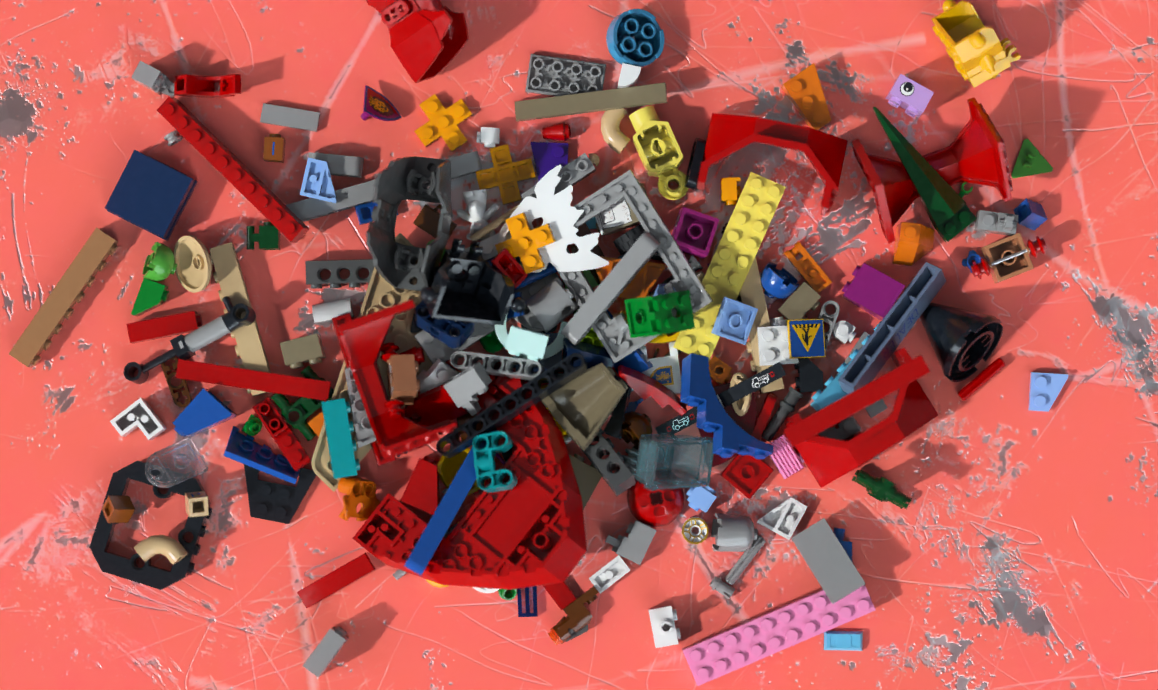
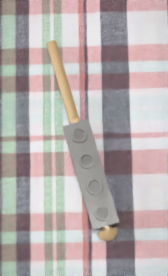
M586 153L562 167L558 173L561 179L555 187L554 194L566 189L569 185L574 186L596 171L594 165L597 167L600 162L598 155L590 153L588 154L590 158H588ZM535 186L521 194V198L524 199L527 196L537 198L534 191ZM519 204L469 237L471 241L481 239L505 223V220L512 215Z

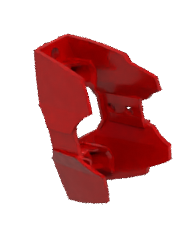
M366 0L368 6L374 7L381 14L383 23L389 29L391 48L415 83L435 77L452 61L469 40L464 12L451 11L448 7L443 6L440 0Z

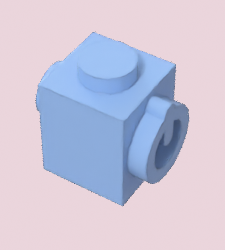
M700 482L695 487L692 485L686 493L688 496L686 500L689 501L688 506L695 511L700 509L706 513L717 498L714 495L716 491L703 482Z

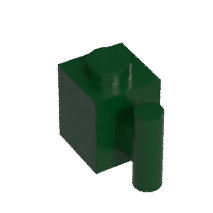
M264 222V226H259V234H254V226H247V250H254V242H259L260 250H280V231L271 222Z

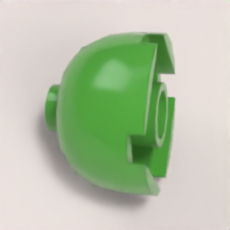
M155 242L151 248L154 252L147 256L142 274H144L143 278L148 280L162 281L170 274H174L177 264L174 263L175 256L173 251L168 246Z

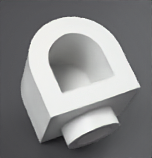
M481 127V132L477 131L476 143L484 144L486 148H494L496 144H499L500 128Z
M847 321L837 322L832 331L834 338L843 344L847 341L851 342L857 333L854 332L856 327Z

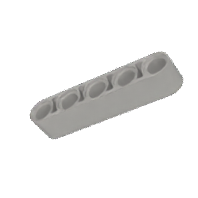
M456 351L450 357L451 364L459 371H464L476 364L478 360L483 359V368L488 375L532 380L546 371L538 361L466 351ZM464 357V363L458 365L459 358ZM497 362H501L502 365L500 369L495 370V364ZM520 364L519 371L513 372V367ZM537 366H538V367H539L538 373L535 374V375H532V374H531L532 369H533L534 367H537Z

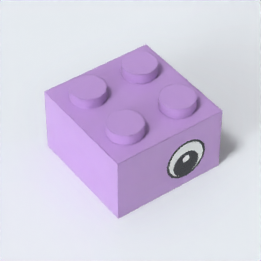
M900 74L885 99L889 100L888 104L895 108L901 107L905 109L907 115L915 118V116L919 117L924 112L934 92Z

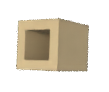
M204 491L185 493V508L189 517L209 515L208 496Z

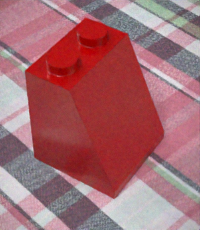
M425 456L424 459L419 458L401 501L433 515L439 506L438 466L435 465V460Z

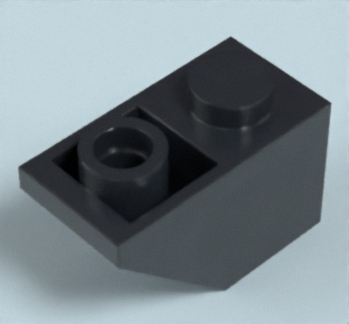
M798 358L799 363L794 364V368L798 369V377H795V387L799 389V393L817 392L819 389L823 391V372L808 358Z

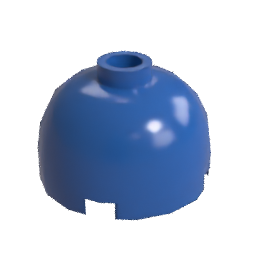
M769 262L763 269L760 278L762 287L765 289L764 294L772 299L774 297L779 299L789 297L798 288L799 284H796L798 280L784 268L779 270L776 268L777 264Z

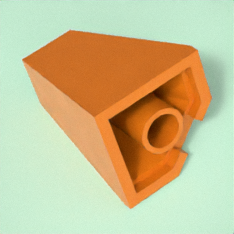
M901 222L896 226V241L892 264L906 266L915 264L933 249L935 230L916 223Z

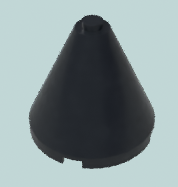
M930 303L920 316L942 371L952 382L963 381L978 370L974 366L981 359L985 362L988 360L1003 334L1002 322L992 315Z

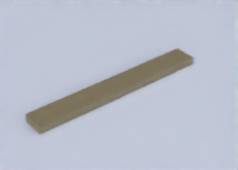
M657 83L516 101L514 103L516 121L519 122L668 103L666 83Z

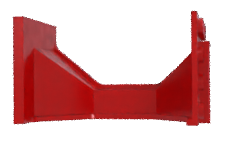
M975 97L967 99L970 120L948 147L923 155L922 157L950 186L960 182L993 186L997 188L1004 202L1012 200L1011 191H1013L1005 143L983 108V105L981 103L978 104ZM859 139L851 141L854 156L873 190L882 232L888 244L896 241L893 226L919 195L902 162L868 154L865 152Z
M712 113L698 177L697 190H705L709 168L745 146L758 142L805 153L825 185L820 215L824 216L826 211H830L833 206L834 197H837L840 191L838 187L848 140L810 127L760 117Z
M413 299L337 326L364 409L384 459L440 440L438 434L444 435L453 432V427L457 426L456 422H450L449 419L430 426H422L403 415L397 419H392L386 415V411L389 408L385 407V403L389 401V397L377 366L381 353L380 348L385 342L393 318L415 307Z
M905 347L894 351L891 355L897 367L912 360ZM915 380L898 389L890 416L849 441H842L815 435L795 447L822 488L906 438L937 417L938 413L918 381ZM796 413L786 418L787 423L785 425L788 428L802 419Z

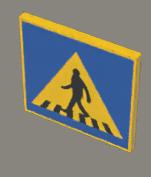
M823 319L787 320L789 359L826 357Z

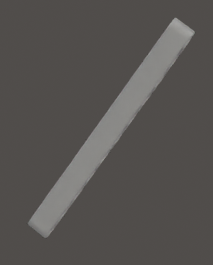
M477 151L445 159L451 161V180L483 170ZM435 165L431 166V171L435 170ZM376 179L336 190L337 203L308 198L287 204L286 206L302 222L354 208L357 205L373 202Z

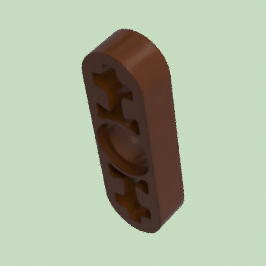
M175 356L171 358V360H175V363L172 364L174 370L177 369L178 358ZM167 360L161 366L173 401L178 407H187L192 401L187 382L182 379L179 386L172 385L171 378L176 375V372L168 375V371L171 372V368L165 365L168 362ZM182 387L185 388V390H181L183 396L188 398L185 400V404L178 402L180 394L179 392L174 393V390L181 389Z

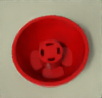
M649 470L640 474L635 479L636 484L628 490L627 501L632 515L639 522L651 527H660L671 523L679 516L684 505V492L681 484L673 475L662 470Z

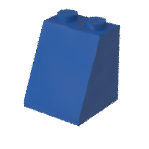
M203 388L174 420L173 424L176 426L174 430L181 436L192 437L233 419L236 414L208 389Z

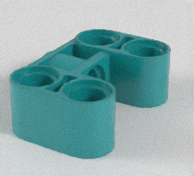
M502 431L480 434L472 441L477 484L487 493L510 490L517 485V477L514 473L507 469L496 470L494 456H496V453L509 451L513 444L511 437ZM502 437H505V439H506L505 443H504L503 445L499 446V445H498L499 439H501ZM487 441L486 447L480 449V443ZM510 475V481L503 484L504 477ZM491 478V485L485 487V480Z

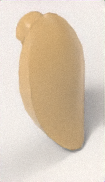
M741 372L734 374L729 388L748 379L747 376ZM752 393L732 403L734 411L739 416H744L747 413Z

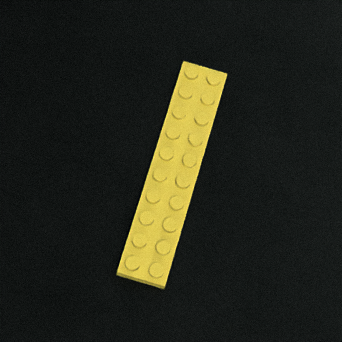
M750 172L702 281L713 302L693 314L695 328L680 331L673 348L686 354L694 353L705 356L710 360L720 336L711 332L723 298L737 299L785 191V186Z

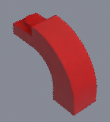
M185 74L175 76L174 95L219 98L233 97L236 94H241V75L239 74L224 76Z

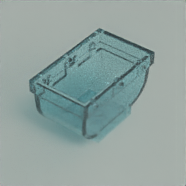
M672 433L641 435L635 479L644 484V488L649 490L709 486L714 455L713 438L674 435Z

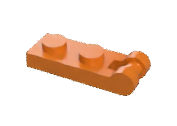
M799 241L794 244L790 251L787 250L783 253L808 285L818 294L832 283ZM800 253L803 257L797 261L794 256Z

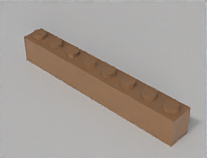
M96 227L16 342L9 355L29 368L38 364L42 351H46L50 347L53 335H57L63 328L62 322L65 318H70L74 312L72 308L76 302L80 303L84 298L85 293L83 292L87 286L91 287L96 280L94 276L98 271L101 272L105 268L108 256H112L116 252L118 241Z

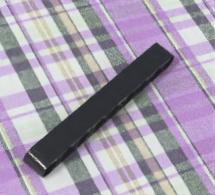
M579 353L567 356L468 420L453 432L442 437L436 444L437 451L446 458L456 456L470 447L477 435L493 432L583 374L588 368L587 361ZM576 360H581L579 367H573ZM565 370L564 376L557 378L558 372ZM549 381L548 386L542 389V382ZM532 391V396L529 399H525V394ZM511 402H516L515 408L509 410V404ZM499 412V418L492 420L493 414ZM479 423H483V428L476 431V426ZM467 433V438L464 441H460V436ZM451 444L450 450L444 452V446Z

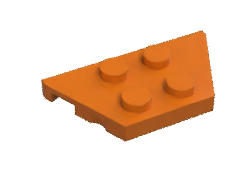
M600 256L609 262V265L596 269L600 284L621 259ZM647 262L617 298L646 297L665 269L666 264Z

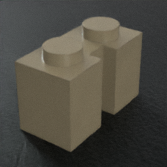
M804 281L777 311L788 320L806 319L807 316L805 314L810 309L814 311L820 304L818 300L821 296Z

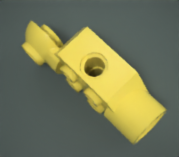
M653 105L633 112L629 115L636 132L633 136V143L647 175L659 178L658 190L666 199L677 200L682 198L689 189L684 186L685 173L678 170L684 156L669 123L659 120ZM672 181L677 182L679 185L675 190L668 187V184Z

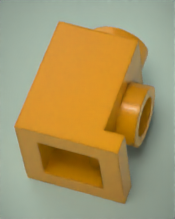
M740 177L720 179L721 202H725L726 206L737 204V197L741 195L740 186H737V183L741 181Z

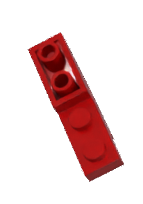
M266 397L252 407L295 471L311 462V458L303 448V445L269 397Z

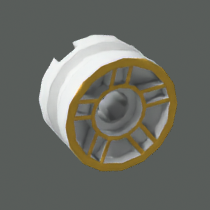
M699 517L688 518L682 526L683 537L691 544L702 543L708 536V525ZM693 527H697L699 529L698 534L692 533L691 530Z

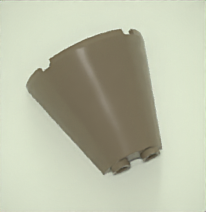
M603 363L587 369L583 374L541 400L562 429L582 450L589 446L628 389L622 380L618 381L614 378L616 373L610 366L606 368Z

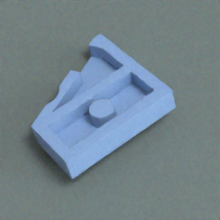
M308 157L300 195L337 203L328 162Z
M1030 372L1028 410L1049 412L1069 374Z

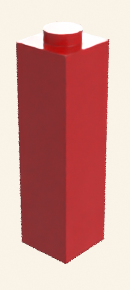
M190 311L126 325L130 343L134 344L190 333L200 328L203 324L201 315H197L196 311Z

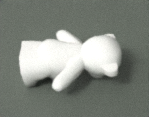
M487 189L463 192L469 213L457 210V215L472 223L470 233L467 234L468 240H471L469 238L471 235L488 225L487 220L499 209L498 204H493L486 211ZM493 230L477 241H483L495 235L496 232Z

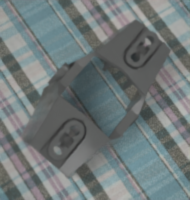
M417 156L397 158L390 161L388 167L377 175L374 184L373 203L378 205L373 208L372 220L374 222L369 221V228L366 232L367 247L373 256L374 267L394 288L421 292L425 287L432 288L434 282L433 272L440 264L442 254L450 237V225L453 217L451 204V161ZM432 165H435L434 171L430 170ZM402 200L441 203L443 209H441L438 236L427 245V248L403 245L395 241L397 212ZM416 277L417 283L413 285L412 281Z

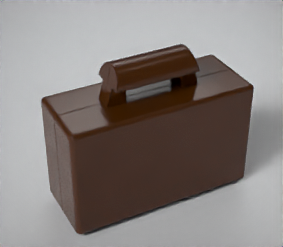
M425 204L413 224L434 238H437L441 214L437 210L443 209L442 205L439 204L433 209ZM451 221L449 236L457 227V224Z

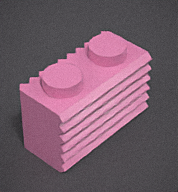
M785 434L769 443L773 445V453L769 456L783 479L804 468L803 463L805 461L799 452L796 454Z

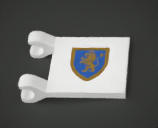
M669 342L670 356L647 358L646 346L640 347L639 349L643 352L642 356L653 365V367L642 373L655 379L675 394L681 393L678 350L673 348L675 342Z

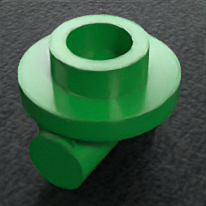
M251 414L242 431L250 436L258 434L262 428L261 420Z

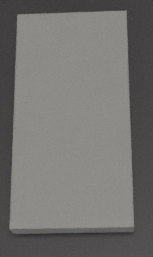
M531 54L525 92L563 96L602 91L606 64Z
M825 518L791 538L832 605L866 584Z

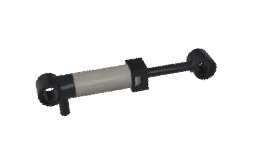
M225 296L222 300L227 313L185 336L181 334L170 340L173 349L144 365L136 362L128 363L123 372L125 378L136 384L144 383L148 379L149 370L176 355L182 360H187L196 355L195 352L242 326L251 325L256 318L255 311L243 303L233 306L230 297ZM246 311L245 317L241 318L242 312ZM138 369V375L134 377V372Z

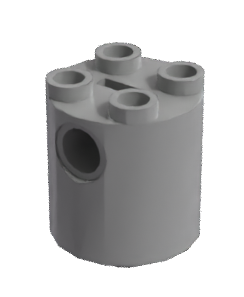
M558 277L554 278L525 301L526 315L524 318L533 329H542L547 333L580 307L573 299L572 293L563 287L564 285Z

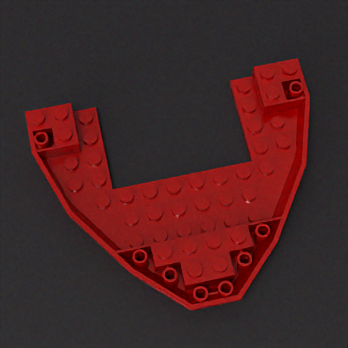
M497 362L494 369H500L502 363ZM489 375L492 380L487 386L489 389L477 395L479 399L477 402L481 410L476 414L478 415L528 381L525 379ZM532 391L525 394V399H529L532 396ZM539 401L496 429L510 436L513 444L518 447L501 468L507 469L516 475L517 485L513 489L493 493L483 491L446 539L443 537L421 576L404 567L428 524L390 493L385 496L352 539L386 565L441 585L511 590L563 583L587 553L582 496L561 430L542 401ZM511 402L508 409H514L516 402ZM494 413L492 416V420H497L500 416V413ZM510 475L504 477L503 484L510 481Z

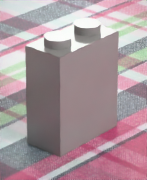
M339 626L330 628L303 667L315 676L320 677L349 639L346 636L347 632Z

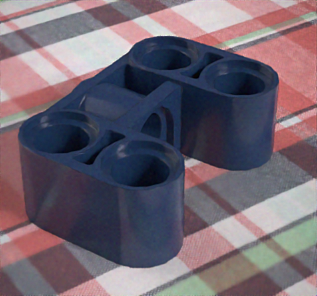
M423 300L415 308V324L450 348H459L474 332L475 323L431 317L426 307L427 302Z

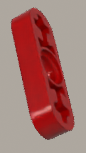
M768 393L751 434V436L758 440L762 436L778 396Z

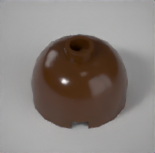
M630 411L625 413V422H623L621 431L623 433L622 439L627 444L632 442L634 449H642L652 437L650 418L646 414Z

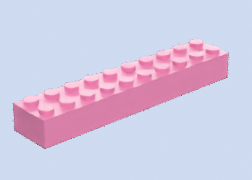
M865 585L833 605L822 589L683 648L682 651L697 686H700L875 611V607Z

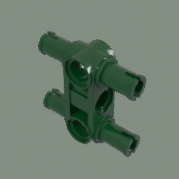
M310 365L300 372L305 378L326 381L324 378H320ZM330 387L329 400H331L334 392L332 387ZM275 393L271 397L282 410L281 415L293 428L298 429L307 441L316 436V433L308 425L307 418L321 407V402L324 400L300 397L294 403H290L283 394ZM297 411L300 416L298 420L293 421L289 419V413Z
M861 469L855 472L857 477L853 476L852 481L866 488L867 494L881 502L889 501L900 507V509L903 507L907 509L909 504L906 502L911 503L912 501L911 497L897 491L896 485L883 477H873Z

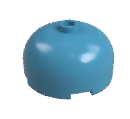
M632 9L619 14L610 23L606 34V44L609 53L619 64L625 63L644 67L654 62L661 55L665 42L664 32L655 20L656 17L648 11Z

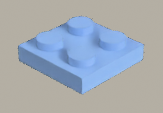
M724 297L711 333L746 345L758 309Z

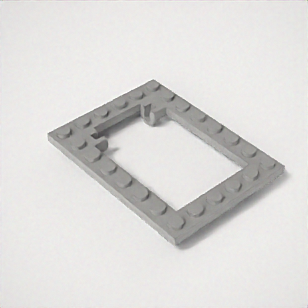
M632 170L625 172L573 206L576 210H584L574 224V227L578 228L622 198H625L644 230L661 243L657 251L675 278L664 286L665 292L672 293L689 290L693 314L713 302ZM582 271L558 272L581 308L594 292ZM673 307V309H672V315L675 317L676 314H677V311H676V309ZM607 311L592 327L614 363L622 360L659 335L630 338L629 326L625 321V315L621 313L611 319Z

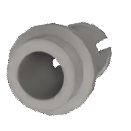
M715 576L709 586L712 587V590L718 591L729 599L735 589L723 582L721 577Z

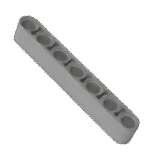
M645 231L565 325L561 334L576 346L655 254L661 243Z

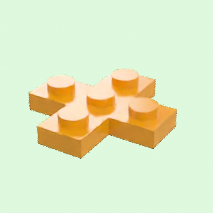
M435 94L419 104L429 121L414 132L425 148L440 137H442L452 152L468 142L457 126L472 116V113L462 99L447 109L444 108Z
M508 144L490 148L494 167L475 172L479 189H490L499 186L503 205L521 201L517 182L536 178L531 158L512 163Z
M525 213L506 219L505 221L512 238L496 244L497 252L499 253L503 248H506L514 258L520 257L526 274L545 267L539 248L556 242L550 225L545 224L531 230Z

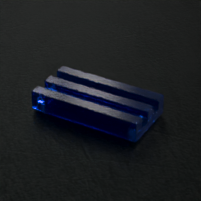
M537 586L533 587V613H530L529 587L525 588L526 613H522L521 588H518V617H537Z

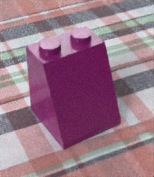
M865 263L861 266L857 265L852 273L854 276L851 283L847 281L842 289L844 292L842 297L881 321L890 311L905 285Z

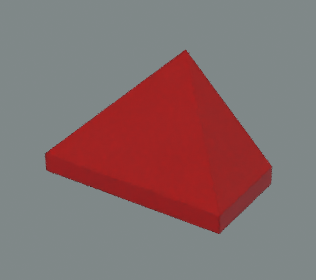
M503 248L491 261L493 268L511 279L515 289L528 276L506 248Z

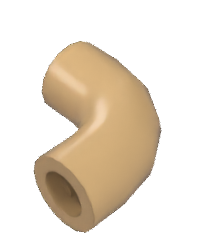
M623 108L606 110L601 118V133L604 141L618 154L624 150L631 140L620 130V122L627 113Z
M165 535L150 536L134 546L135 551L145 562L156 554H162L174 565L188 554L178 541Z

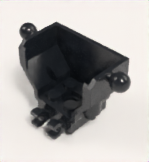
M454 239L451 250L445 249L440 266H437L433 272L435 280L432 288L425 287L420 293L421 299L427 302L426 307L431 317L435 319L503 325L509 308L517 313L522 312L526 307L525 300L521 297L513 298L514 285L511 279L484 260L481 255L483 247H479L480 241H472L469 252H464L465 245L461 244L462 239Z

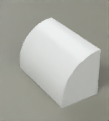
M622 63L617 89L635 86L640 77L641 67Z
M350 298L312 305L315 324L332 321L331 318L351 313V316L354 317Z

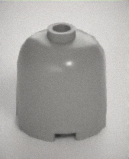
M715 513L717 519H713L711 537H715V544H712L713 551L745 552L749 550L753 540H757L758 531L754 529L752 520L742 515Z

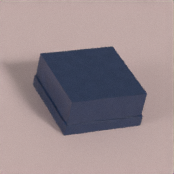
M134 150L105 209L168 241L198 181L150 156Z

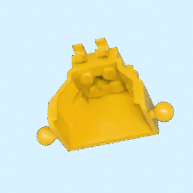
M946 0L942 5L944 12L931 19L934 23L932 29L941 42L945 44L948 55L955 62V68L962 75L965 81L968 80L974 88L986 80L996 78L1001 71L1011 66V62L1021 58L1018 52L1011 55L1016 50L1014 45L1005 48L1007 44L1011 43L1008 38H1004L1000 42L994 29L991 26H984L975 8L969 1L962 0L956 3L954 0Z

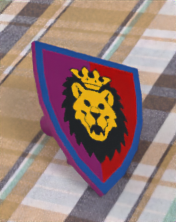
M365 86L363 113L361 114L362 120L366 121L370 116L383 121H396L402 118L398 110L386 97L371 87Z

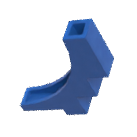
M694 353L685 357L682 360L680 402L686 403L691 407L697 406L696 428L704 429L705 432H713V453L720 455L722 458H730L737 453L739 455L754 456L755 459L759 460L765 459L772 454L773 445L762 442L746 433L724 410L712 386L709 373V358Z

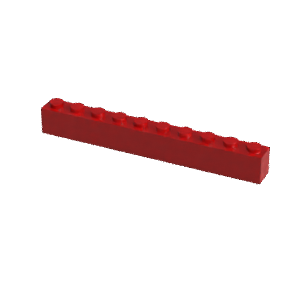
M169 96L157 109L290 242L297 243L309 230L177 98Z

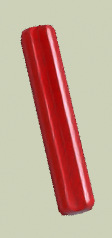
M997 358L958 392V396L963 401L966 400L1006 365L1001 358Z

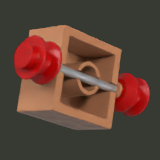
M1017 233L984 246L981 250L985 259L981 258V262L978 264L973 261V266H971L972 273L975 277L978 276L979 279H981L982 274L985 273L989 276L991 273L996 284L1032 270L1034 267L1029 254L1037 257V252L1045 254L1044 250L1047 249L1046 243L1043 238L1040 239L1036 236V241L1032 242L1028 239L1027 246L1025 247L1021 234Z
M389 342L380 348V351L384 353L381 355V359L388 364L387 377L390 400L385 403V407L389 408L386 411V415L392 419H397L405 413V410L401 409V407L413 405L415 398H418L420 379H416V373H418L419 367L418 361L414 359V354L399 355L396 353L399 350V346Z

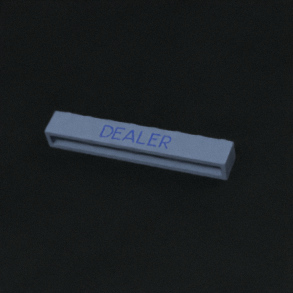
M928 262L923 265L838 379L845 393L850 394L873 381L945 284L946 279L942 269Z

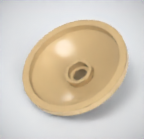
M192 235L183 236L174 247V263L177 264L175 272L179 282L186 290L193 293L201 292L207 287L211 279V258L207 248L197 237Z

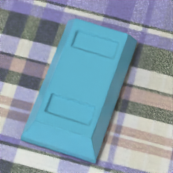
M863 631L824 632V650L862 651Z

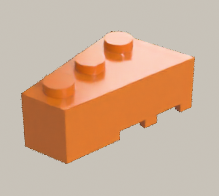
M815 63L782 85L781 88L810 128L821 130L832 121Z

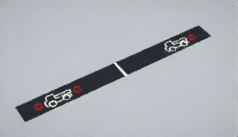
M778 362L717 395V398L724 408L785 376L786 373L781 363ZM697 406L688 410L684 415H678L656 427L655 429L661 441L696 423Z

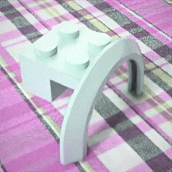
M507 316L503 325H495L496 335L509 354L538 361L549 358L561 351L563 348V338H566L561 334V331L568 322H561L559 333L549 346H547L549 339L547 334L514 325L511 326L508 334L506 326Z

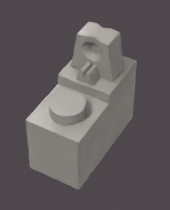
M140 61L131 78L136 83L159 95L162 93L175 97L174 83L161 71Z
M979 210L976 213L974 231L1006 236L1015 235L1018 215Z
M478 362L450 378L443 386L458 408L461 406L464 409L466 408L473 416L481 410L477 402L479 400L477 395L489 389L487 386L492 380L481 363Z
M635 520L634 523L630 522L626 533L629 534L628 537L619 535L616 539L608 535L605 542L613 545L612 551L616 552V554L640 565L657 530Z

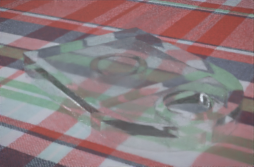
M190 437L151 454L145 463L146 478L151 484L161 488L172 487L208 471L207 464ZM152 470H159L161 474L153 476L150 472Z

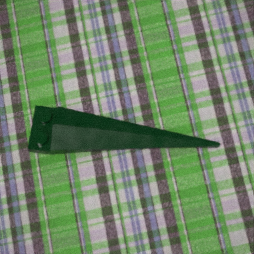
M873 107L874 113L905 167L934 228L945 242L950 241L975 221L976 217L953 188L876 107Z

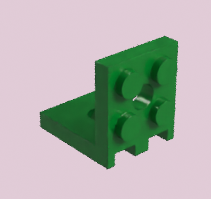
M689 290L624 300L630 338L656 336L695 328ZM673 307H674V308L676 309V311H677V314H676L675 317L672 315V309H673Z

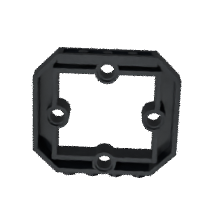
M136 461L113 473L104 503L108 495L125 496L130 479L152 485L154 494L159 498H169L173 493L185 496V493L204 491L199 479L149 463ZM163 483L167 484L169 488L166 494H162L159 490L160 485ZM208 498V516H188L185 528L178 534V540L188 554L178 563L174 564L171 571L152 566L151 558L145 562L144 567L139 568L136 565V560L140 557L138 553L134 554L130 559L108 552L115 525L118 523H108L101 509L90 544V549L101 571L160 590L188 577V574H192L195 563H192L194 555H198L201 547L198 544L199 539L204 537L206 526H204L206 518L209 519L212 513L211 502ZM187 532H191L194 536L193 541L190 543L184 539V535Z

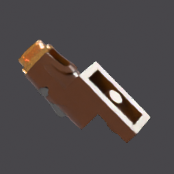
M595 586L591 587L563 609L568 616H563L548 633L556 645L568 642L588 631V624L593 616L584 603L590 604L598 598L596 594L599 592Z

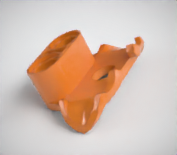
M349 476L340 479L338 491L346 495H343L344 507L339 517L345 521H349V517L356 518V521L367 520L380 504V501L376 498V484L360 477ZM361 503V509L357 513L356 508L358 504Z

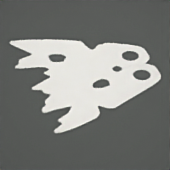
M561 165L550 170L536 184L534 191L537 198L525 197L509 217L525 213L531 230L535 229L532 221L542 217L543 224L541 226L549 224L556 242L539 248L545 267L531 273H539L545 270L549 262L558 272L584 271L609 265L607 260L591 252V249L598 244L600 233H592L582 237L576 235L578 229L574 227V224L584 210H576L575 207L570 206L573 199L571 195L573 186L569 185L566 189L554 194L555 187L561 179L558 176ZM506 222L498 234L500 243L506 241L505 236L509 232ZM576 244L579 249L578 252L571 254L566 252L567 245Z

